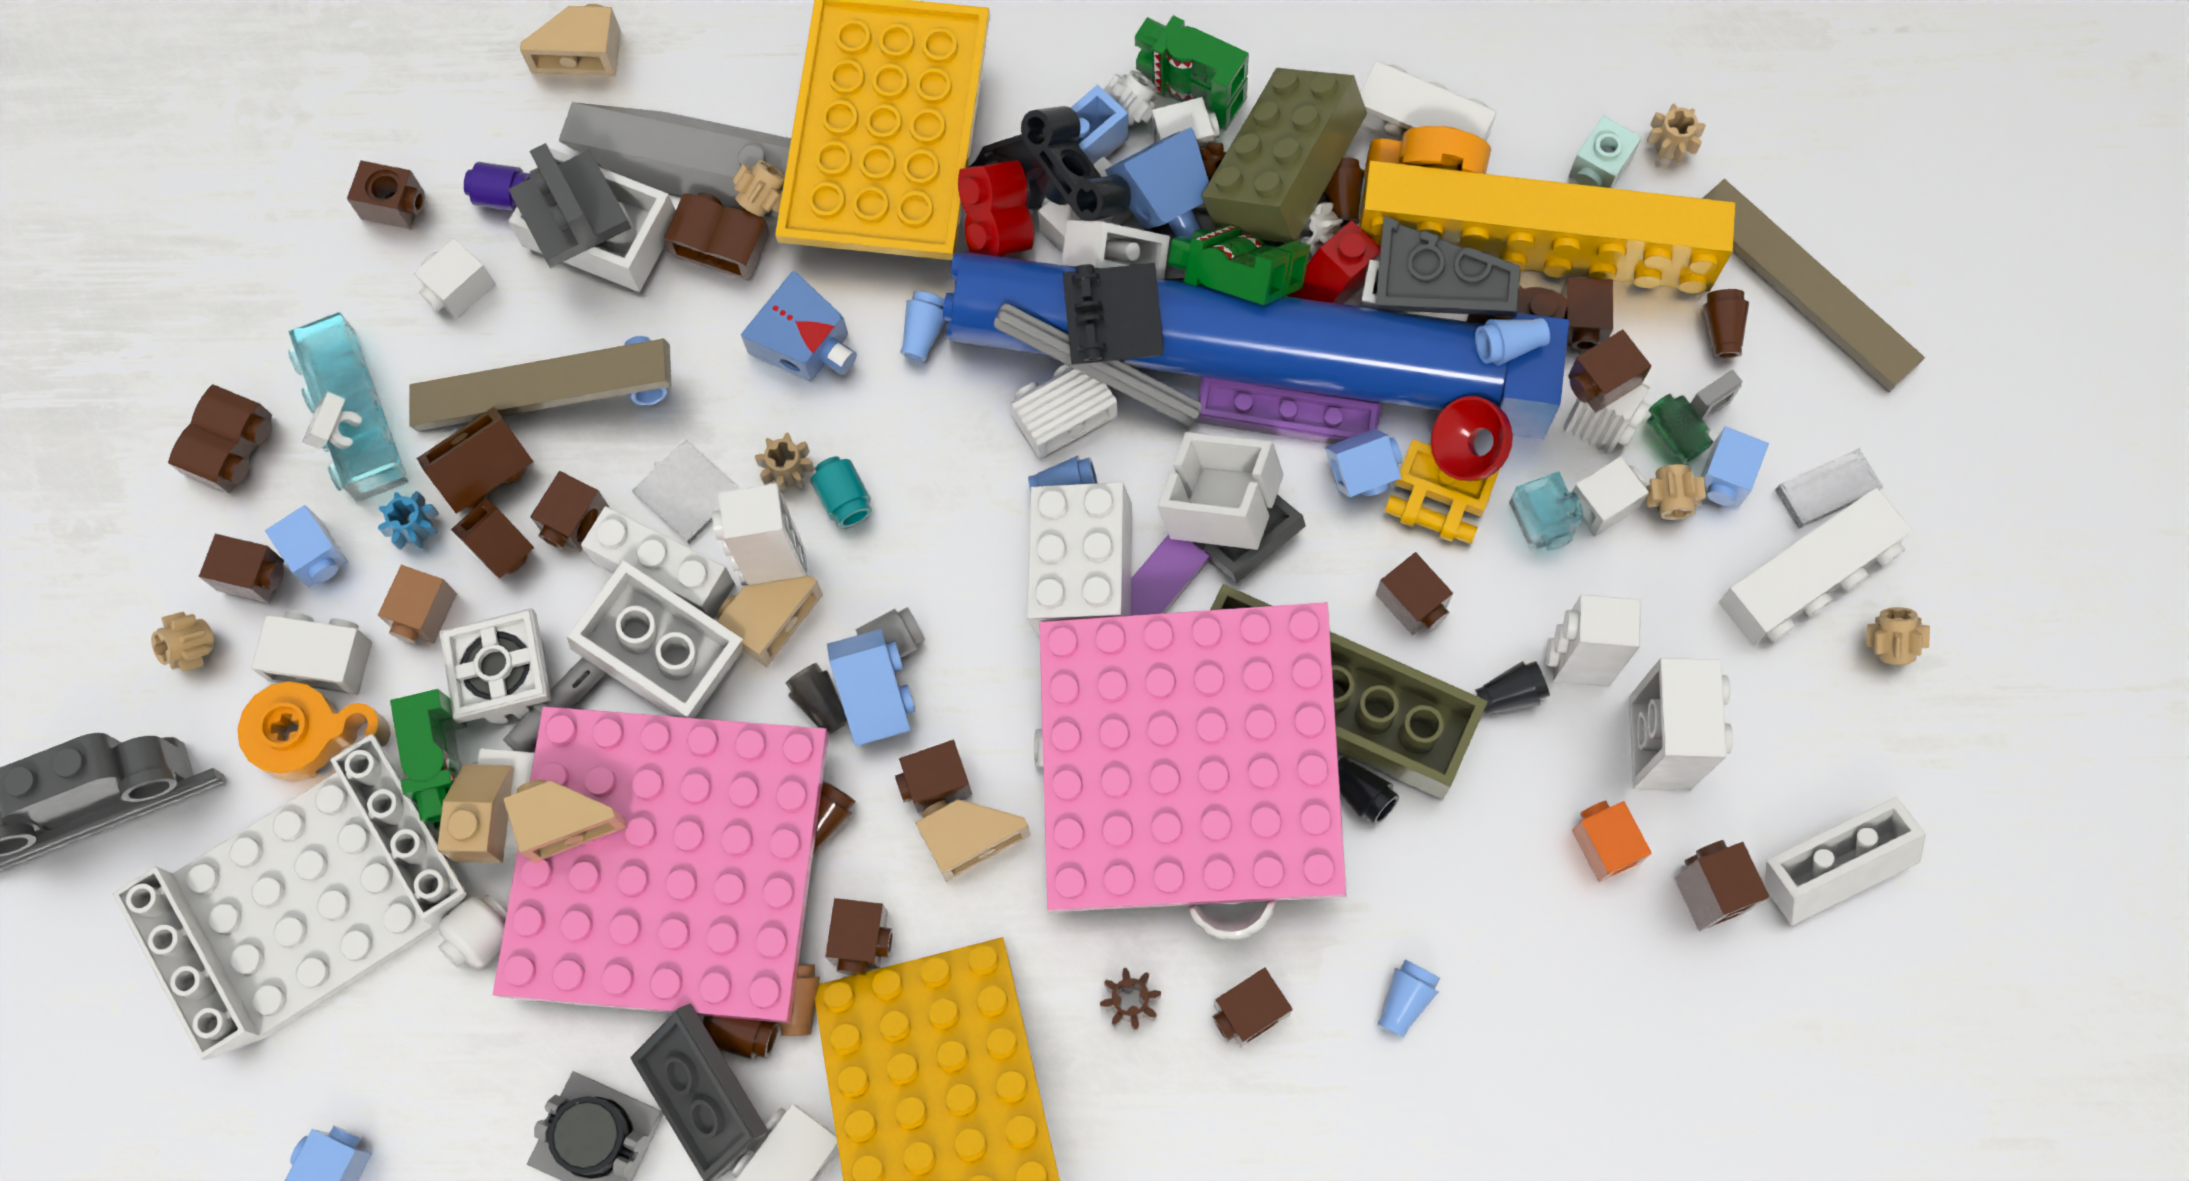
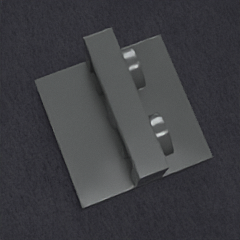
M547 144L540 145L529 151L538 167L530 171L532 178L508 189L550 268L631 229L626 215L590 149L557 165Z

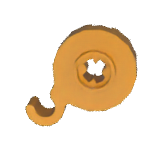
M1421 126L1411 128L1404 132L1402 141L1384 138L1370 141L1364 179L1366 180L1370 161L1486 174L1491 147L1482 138L1453 127Z
M291 681L270 685L254 695L243 709L237 728L239 747L247 760L272 777L291 782L311 779L317 776L318 773L316 771L324 767L332 756L335 757L343 748L355 742L358 729L363 724L368 723L365 735L374 734L382 747L388 743L391 732L387 720L367 704H350L339 712L332 702L320 692L307 684ZM293 724L298 725V731L290 732L287 740L284 737L286 730Z

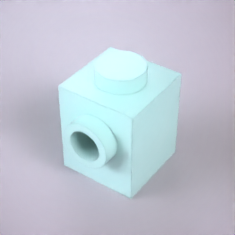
M1603 115L1577 153L1569 177L1576 180L1579 185L1613 188L1633 159L1642 137Z

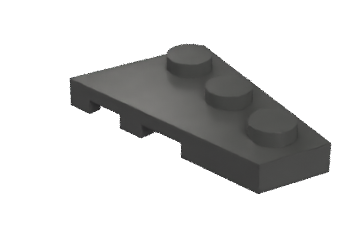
M1384 216L1376 308L1389 311L1517 316L1520 266L1470 247L1463 248L1439 239V236L1424 230L1419 232L1400 225L1397 220Z

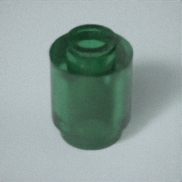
M1668 394L1649 408L1648 411L1652 416L1647 420L1646 424L1672 458L1678 456L1683 464L1701 455L1714 443L1708 435L1711 429L1684 395L1674 399L1671 394Z

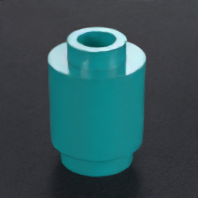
M838 456L823 460L815 467L816 473L811 477L810 481L830 520L836 521L840 528H846L863 521L871 514L872 509L869 505L871 497L850 459L840 460Z

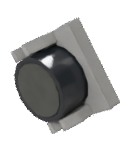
M572 1071L561 1095L555 1094L547 1101L545 1105V1110L549 1112L547 1118L544 1121H538L534 1127V1137L538 1138V1142L527 1165L561 1181H632L662 1119L663 1112Z

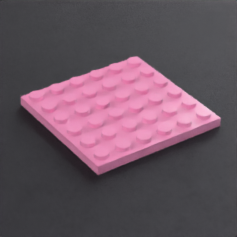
M1328 602L1039 622L1047 910L1049 912L1347 897Z
M543 706L530 781L545 780L547 782L551 780L605 804L625 818L627 828L535 863L520 854L519 850L517 851L492 995L498 998L674 1013L678 1008L691 1003L697 1015L791 1023L829 739L827 729Z

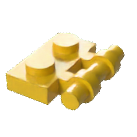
M1412 439L1400 469L1401 479L1396 480L1395 483L1398 487L1412 491L1408 501L1390 495L1384 512L1401 518L1400 523L1413 528L1414 524L1439 532V538L1452 542L1455 538L1472 544L1478 527L1462 522L1461 518L1464 511L1482 517L1499 470L1494 475L1480 481H1460L1451 478L1442 472L1435 463L1431 445ZM1428 497L1450 505L1448 515L1446 516L1422 507L1424 498Z

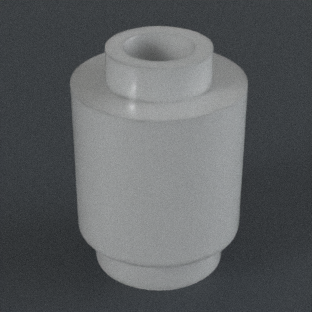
M908 607L899 612L893 609L855 629L857 635L882 628L886 643L896 642L900 658L917 650L915 645L925 640Z

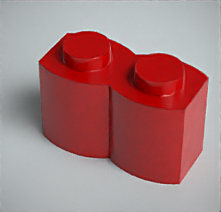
M1020 161L999 162L960 169L958 192L963 209L967 214L965 219V238L969 252L1004 256L1032 250L1034 228L1031 215L1025 205L1027 200V180Z

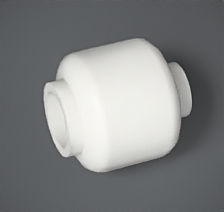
M486 895L483 899L476 896L466 897L440 921L438 930L444 941L438 946L439 950L458 968L464 962L477 969L485 967L500 953L507 912L489 895Z

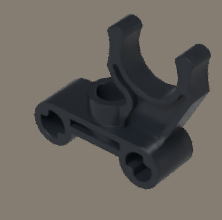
M1067 106L1029 111L1021 122L1020 135L983 146L975 161L968 166L974 167L1019 160L1027 180V200L1025 205L1031 216L1042 207L1044 196L1058 205L1069 204L1074 213L1085 221L1122 215L1127 211L1131 202V192L1127 182L1117 175L1101 177L1076 142L1080 135V120L1076 112Z

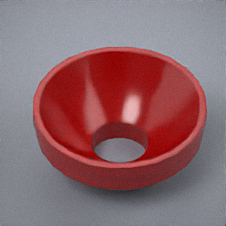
M1478 396L1459 398L1448 404L1434 423L1431 433V451L1435 463L1446 475L1460 481L1472 482L1487 479L1504 465L1509 456L1513 439L1512 426L1505 412L1490 400ZM1488 429L1493 436V446L1487 454L1479 456L1474 449V440L1480 431Z

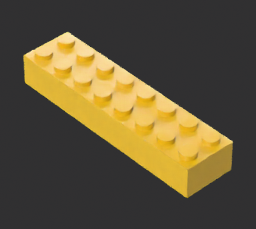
M1370 161L1361 201L1358 226L1380 247L1383 219L1386 216L1399 221L1400 225L1419 232L1424 230L1439 236V239L1463 248L1470 247L1519 265L1521 272L1524 270L1544 272L1546 275L1554 278H1563L1571 275L1613 279V281L1631 282L1641 288L1674 287L1679 288L1682 292L1693 294L1711 291L1733 252L1735 202Z

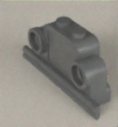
M105 733L86 734L0 767V871L226 782L225 776L214 768L194 775L185 744L177 738L142 736L120 742Z

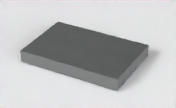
M691 1003L678 1008L630 1057L703 1181L718 1179L769 1132Z

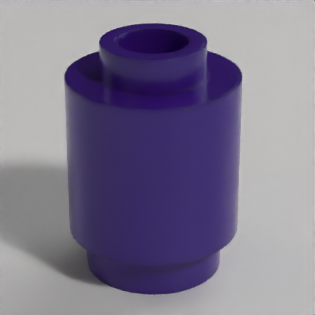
M476 162L472 170H467L465 174L464 192L465 195L470 197V201L474 206L515 211L517 205L508 189L532 178V175L523 172L520 167Z

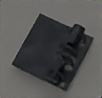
M1155 263L1094 269V265L1085 264L1076 266L1075 271L1063 272L1071 365L1164 356Z

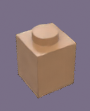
M401 565L378 616L391 627L389 634L400 640L415 644L417 639L420 638L435 643L457 593L444 579Z

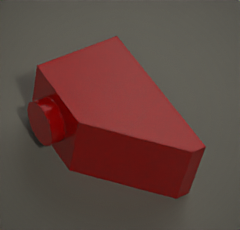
M1351 220L1322 245L1307 264L1303 288L1287 296L1344 304L1364 286L1369 261H1380L1381 247Z

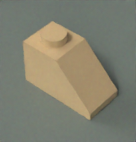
M598 4L568 6L524 39L520 44V51L531 73L615 75L621 29L612 7H604Z
M811 576L744 586L737 596L731 595L723 602L717 613V622L743 639V651L767 667L821 599L823 593L818 581Z
M463 764L443 801L437 851L454 862L503 863L508 813L503 798L511 795L514 771L512 766Z
M533 780L524 783L517 788V793L503 798L519 853L534 863L627 828L625 818L613 808L551 780L547 782L545 780Z
M959 799L948 804L947 800H942L929 806L921 813L923 818L915 822L946 882L1030 836L1029 826L1024 817Z

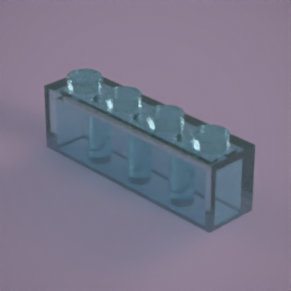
M337 312L288 331L294 347L288 350V355L298 375L303 374L307 386L301 388V392L311 413L315 412L320 399L327 392L346 399L341 412L352 411L362 418L358 427L347 423H340L338 426L342 436L353 440L352 445L348 449L337 448L329 440L322 447L325 452L330 451L334 464L328 466V471L335 487L339 491L345 489L356 502H360L408 483L405 469L353 327L341 312Z

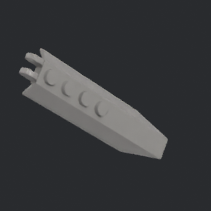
M572 102L559 137V142L580 154L590 149L594 159L600 166L669 195L682 198L683 193L697 195L703 192L719 199L724 207L738 209L741 205L735 200V197L739 191L734 189L736 184L732 180L742 164L751 168L753 165H756L758 160H762L773 165L785 175L791 138L662 111ZM772 209L765 213V216L778 218L779 213Z

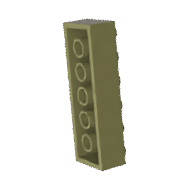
M1222 584L1210 610L1272 605ZM1330 631L1337 752L1443 800L1453 783L1488 701Z

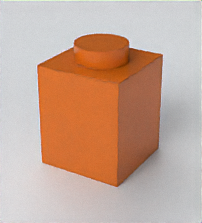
M1605 800L1585 809L1580 813L1583 820L1572 830L1598 882L1642 863L1652 854L1625 801L1609 807Z

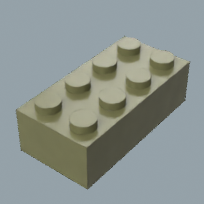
M1286 68L1275 69L1201 195L1215 229L1226 225H1233L1241 228L1240 236L1243 234H1253L1261 240L1282 243L1297 241L1367 115L1354 75Z

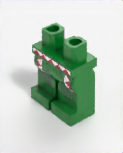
M1174 15L1166 26L1147 17L1135 35V46L1141 48L1136 59V69L1152 77V82L1157 87L1156 93L1163 97L1167 91L1172 98L1180 102L1202 97L1206 109L1215 113L1219 128L1226 131L1247 99L1249 53L1196 28L1185 26V21Z
M1226 225L1213 231L1201 228L1194 231L1190 239L1179 236L1171 242L1168 265L1186 270L1184 283L1193 286L1203 284L1208 288L1261 305L1269 304L1303 288L1311 246L1294 240L1277 248L1265 245L1259 237L1253 234H1243L1240 236L1241 228L1233 225Z
M439 689L392 699L390 704L401 767L404 774L409 777V779L400 780L402 793L417 803L420 821L434 823V829L439 831L443 801L463 766V763L459 760L454 730L466 728L467 723L458 724L453 719L450 698Z

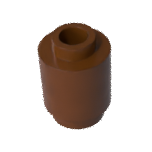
M705 1016L703 1020L705 1028L718 1049L752 1060L756 1056L767 1058L770 1055L779 1029V1022Z

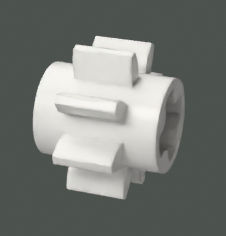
M1134 70L1130 71L1128 76L1124 74L1121 77L1115 74L1104 89L1107 94L1128 112V126H1132L1135 121L1139 123L1141 119L1148 123L1152 117V110L1159 107L1154 102L1156 100L1154 94L1157 92V87L1143 74Z
M1331 202L1319 205L1317 203L1297 239L1299 242L1311 245L1310 252L1312 256L1315 255L1322 245L1339 232L1340 224L1343 223V220L1339 219L1332 211L1333 203Z

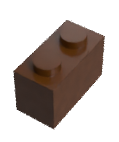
M495 407L416 458L423 471L456 514L464 508L465 510L475 508L485 498L487 499L488 492L501 483L509 484L516 481L527 471L526 467L534 462Z
M1724 840L1709 844L1697 850L1696 855L1684 860L1687 868L1674 877L1699 931L1743 915L1769 898V894L1744 842L1730 847L1726 846Z

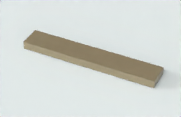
M1725 178L1702 198L1735 202L1733 251L1889 392L1924 360L1925 357Z
M662 338L409 384V426L416 431L472 422L493 407L501 416L671 387L670 344Z

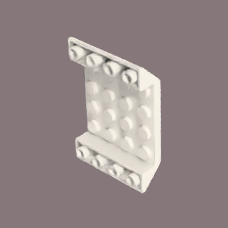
M374 734L367 736L330 759L336 770L335 774L179 870L170 873L156 866L112 893L201 1060H207L270 1037L437 931L440 921L466 897L467 892L446 856L437 851L438 843L428 825L420 821L419 811L414 801L403 795L401 779Z

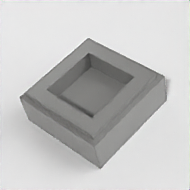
M1732 369L1699 391L1686 412L1695 423H1700L1730 403L1741 388L1743 381Z

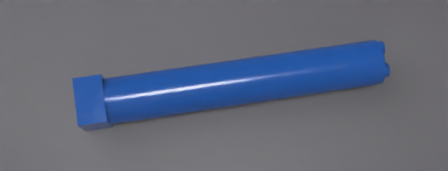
M955 252L951 266V279L956 280L954 294L946 293L943 306V320L948 321L947 339L957 343L1047 355L996 329L993 326L994 319L1000 307L1004 303H1008L1068 334L1063 272L1075 271V267L971 252ZM1157 278L1164 356L1120 360L1135 368L1440 411L1459 398L1478 396L1490 400L1505 412L1512 426L1513 435L1544 439L1561 405L1569 319L1517 312V316H1512L1511 320L1543 318L1547 322L1550 331L1549 344L1531 350L1500 366H1496L1493 362L1484 363L1476 349V330L1478 327L1484 326L1485 323L1379 310L1376 308L1283 296L1269 304L1261 305L1208 288L1202 284L1193 286L1181 281Z

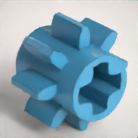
M415 491L411 498L401 496L398 492H395L394 499L387 506L379 507V510L384 514L386 522L381 523L378 526V530L385 537L392 536L391 542L400 550L406 543L415 544L421 549L423 548V541L430 534L437 535L438 533L433 527L431 519L438 516L439 512L432 504L425 505V498L418 491Z

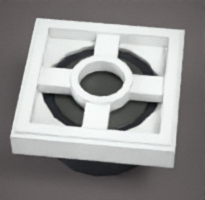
M532 608L439 631L452 715L458 724L483 717L491 723L506 724L508 723V714H514L517 718L523 719L531 710V705L551 700L537 614Z

